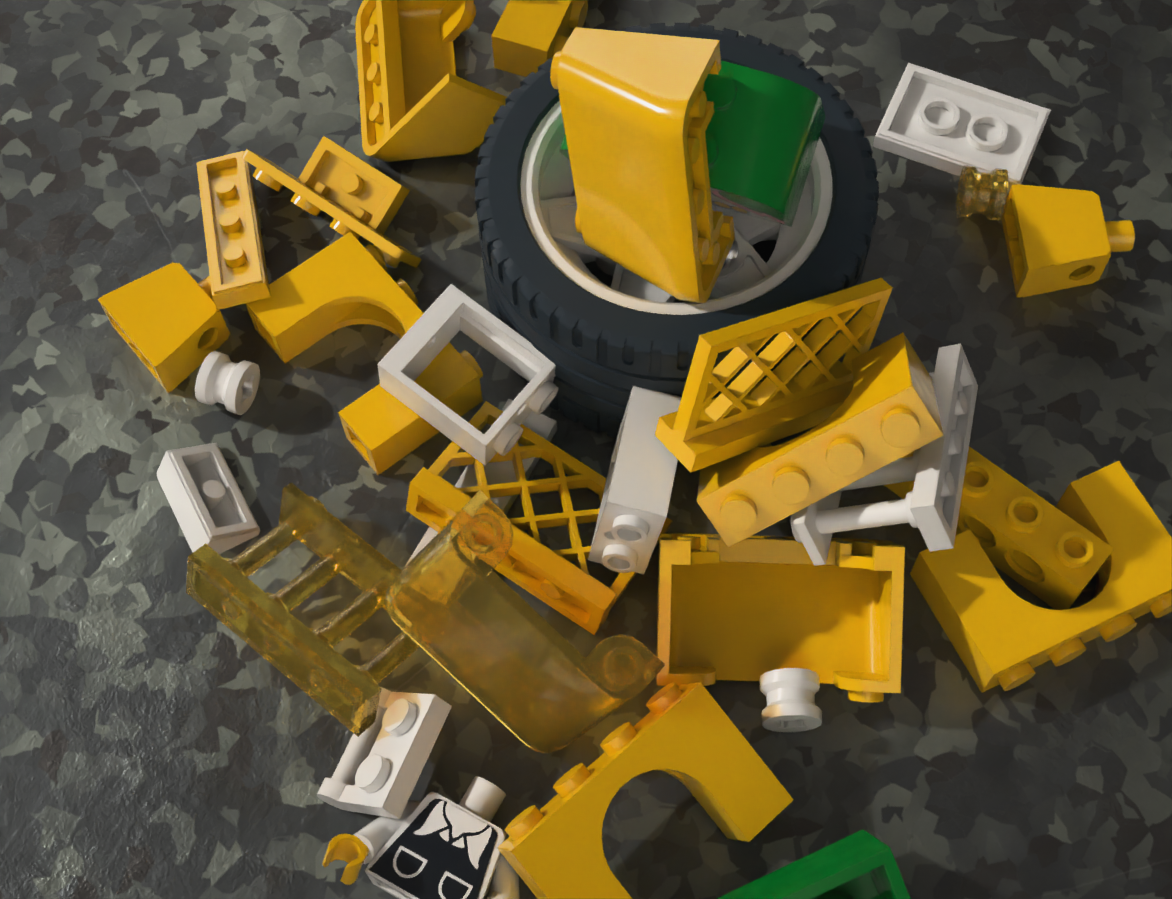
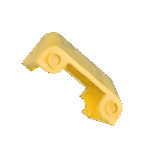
M575 27L563 50L557 51L552 59L550 79L552 87L557 89L559 93L577 201L576 231L582 234L584 243L588 247L682 301L705 303L713 290L735 240L733 216H726L721 211L712 210L705 131L714 114V102L707 101L706 92L703 91V87L708 74L718 75L721 69L720 42L713 39Z
M660 534L656 684L658 686H666L671 682H676L680 686L681 684L701 682L704 686L714 685L716 680L759 681L760 676L768 671L783 668H802L815 671L819 675L821 684H834L840 689L848 690L847 699L851 701L882 702L884 701V693H901L905 547L888 540L831 538L826 564L814 566L803 543H798L792 536L752 535L728 548L719 534Z

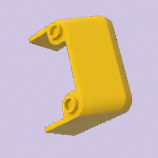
M474 0L362 1L356 17L355 30L362 148L366 155L384 162L465 155L484 142V136L489 125L494 124L493 117L500 106L506 105L505 99L507 97L456 75L453 41L463 31L471 27L476 16Z

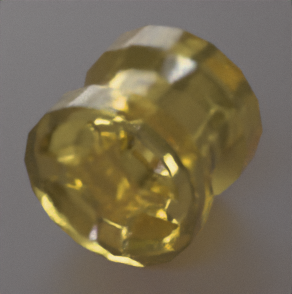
M964 165L957 190V217L969 218L975 213L984 214L988 220L1000 221L1004 213L1008 191L1007 169L995 168L990 173L979 172L975 166Z

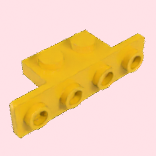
M325 136L322 137L299 178H296L272 161L248 149L245 150L241 158L256 167L252 175L254 178L278 192L283 185L295 193L290 200L291 202L318 217L321 210L334 218L330 224L332 229L343 236L351 232L357 240L360 236L373 243V247L380 253L384 262L391 267L397 268L400 261L417 268L422 259L384 235L410 192L408 188Z

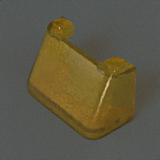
M479 490L392 580L386 590L384 601L387 614L402 631L525 746L535 752L542 753L563 750L642 692L665 664L642 642L632 636L616 635L605 638L592 649L586 658L493 571L506 557L512 547L513 530L511 522L504 512Z

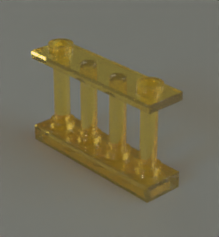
M291 482L282 490L279 525L235 558H223L207 544H204L188 556L186 593L358 737L375 722L382 690L377 685L424 643L429 644L445 658L454 652L463 618L455 612L453 607L443 598L435 597L330 514L321 501L306 495ZM296 540L301 541L320 557L317 562L275 594L265 593L247 578ZM339 573L363 591L360 596L318 630L314 628L309 629L289 613ZM382 607L407 627L362 666L351 664L333 649Z

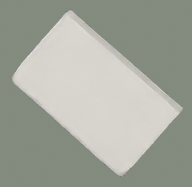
M217 443L167 450L157 470V478L198 562L211 559L259 535L261 530Z

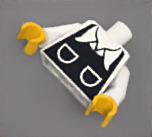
M478 776L474 777L459 804L436 792H430L422 801H408L400 819L380 816L353 835L339 834L333 837L329 842L322 862L324 867H327L334 860L347 862L348 864L340 880L346 885L354 883L359 876L362 865L369 863L365 873L371 882L398 899H520L519 875L497 849L508 838V834L490 823L506 794L493 783Z

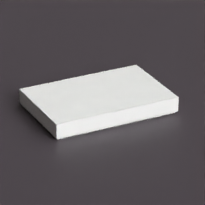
M908 63L877 130L873 147L1009 193L1012 185L1022 184L1051 110Z

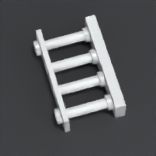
M961 343L939 347L935 371L929 373L933 381L943 436L922 446L919 450H915L913 457L897 459L791 515L793 536L798 543H803L814 566L826 564L832 533L910 523L912 528H919L929 552L954 549L978 384ZM914 481L913 491L907 492L904 499L838 508L842 491Z

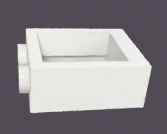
M452 284L446 288L378 363L380 386L485 466L497 452L504 456L514 447L523 432V428L520 425L532 411L538 415L541 414L552 402L559 389L553 384L554 377L556 376V365L540 353L531 342ZM459 331H462L529 381L485 434L414 382Z
M632 387L612 452L589 553V561L601 563L606 568L615 572L645 573L667 517L678 459L655 436L659 417L678 411L682 397L641 387Z

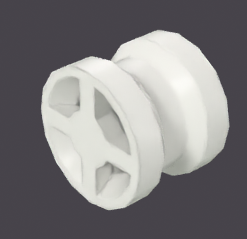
M218 351L209 353L204 359L196 378L195 397L197 401L211 406L219 402L224 404L229 412L238 415L246 413L252 405L259 387L260 369L258 364L246 360L234 363L231 362L227 354Z
M783 668L765 672L760 676V691L766 696L767 706L761 713V722L765 729L776 732H801L821 726L822 710L815 705L814 697L819 691L820 681L819 675L815 671L802 668Z

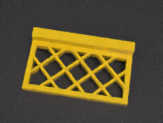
M878 278L699 335L678 411L659 417L655 436L692 473L753 450L756 447L767 445L817 426L834 413L851 393L853 388L852 360L869 351L893 287L882 278ZM863 306L862 310L847 325H845L849 321V319ZM823 319V320L808 334V336L802 341L801 338H802L819 320ZM839 331V333L829 342V344L816 356L815 354ZM778 334L776 338L757 356L756 353L768 342V340L773 335ZM796 345L797 347L773 371H771V369L793 348V346ZM733 349L714 368L718 353ZM845 354L843 362L841 363L839 359ZM749 360H751L752 362H751V363L738 375V377L726 388L725 385L730 381V379H731ZM808 361H810V363L806 367H803ZM765 375L767 376L764 381L759 382ZM719 391L722 392L718 397L713 398Z
M486 401L468 423L481 431L487 423L492 426L503 411ZM521 424L520 427L523 428V432L514 447L504 456L497 452L488 462L512 461L517 482L487 485L483 464L469 453L463 452L464 450L452 441L429 469L423 467L410 482L406 511L595 635L607 619L613 605L636 575V572H618V577L610 588L589 575L586 560L589 558L591 546L582 547L577 524L597 522L600 508L574 511L569 489L587 487L599 495L601 503L607 478ZM532 457L544 459L552 464L555 478L527 481L522 460ZM474 465L478 486L457 488L443 479L442 476L450 467ZM559 491L563 513L535 516L530 494ZM520 495L525 517L504 519L493 512L490 498ZM666 517L660 534L667 532L672 520ZM567 525L572 548L551 550L541 543L538 532L539 528Z

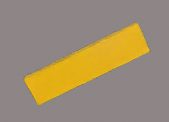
M245 151L196 163L211 292L217 310L271 297L251 164L241 158Z

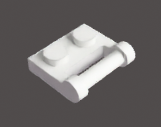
M371 685L362 701L363 706L366 708L332 778H324L316 796L329 805L342 810L400 819L452 706L435 694L391 692L385 688Z

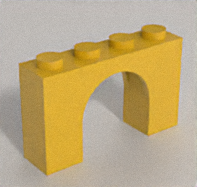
M351 232L269 284L271 297L245 303L255 329L284 364L333 331L350 325L369 324L379 326L391 331L401 339L424 314L418 308V300L410 286L403 279L395 282L386 272L387 266L375 247L371 244L364 247ZM450 342L414 381L460 417L483 401L480 384L483 372L479 364L468 351L463 350L459 353ZM380 384L338 412L346 438L377 475L387 470L440 432L383 389Z
M903 332L852 360V391L843 404L820 424L785 443L772 446L769 443L700 469L697 503L728 548L943 436L932 378Z
M1116 461L1071 482L1056 505V508L1114 548L1095 575L1096 588L1093 599L1084 605L1064 610L1046 609L1033 605L1017 596L1004 583L971 529L955 536L954 549L930 552L929 549H925L919 552L910 575L981 693L999 684L1004 691L1016 688L1036 674L1033 668L1049 660H1052L1056 667L1063 665L1085 652L1087 648L1084 643L1099 636H1102L1105 642L1113 641L1136 627L1137 623L1134 619L1152 612L1155 618H1160L1172 612V537L1120 461Z
M671 682L648 700L646 706L650 712L635 726H632L630 722H626L616 728L601 742L600 746L605 752L586 768L583 763H580L567 771L553 786L558 794L540 810L535 805H532L517 815L505 828L509 837L497 849L537 899H633L612 873L605 858L602 844V828L607 808L618 790L632 778L652 770L662 771L673 776L686 786L727 839L750 842L794 799L701 682L681 684L680 686L676 682Z

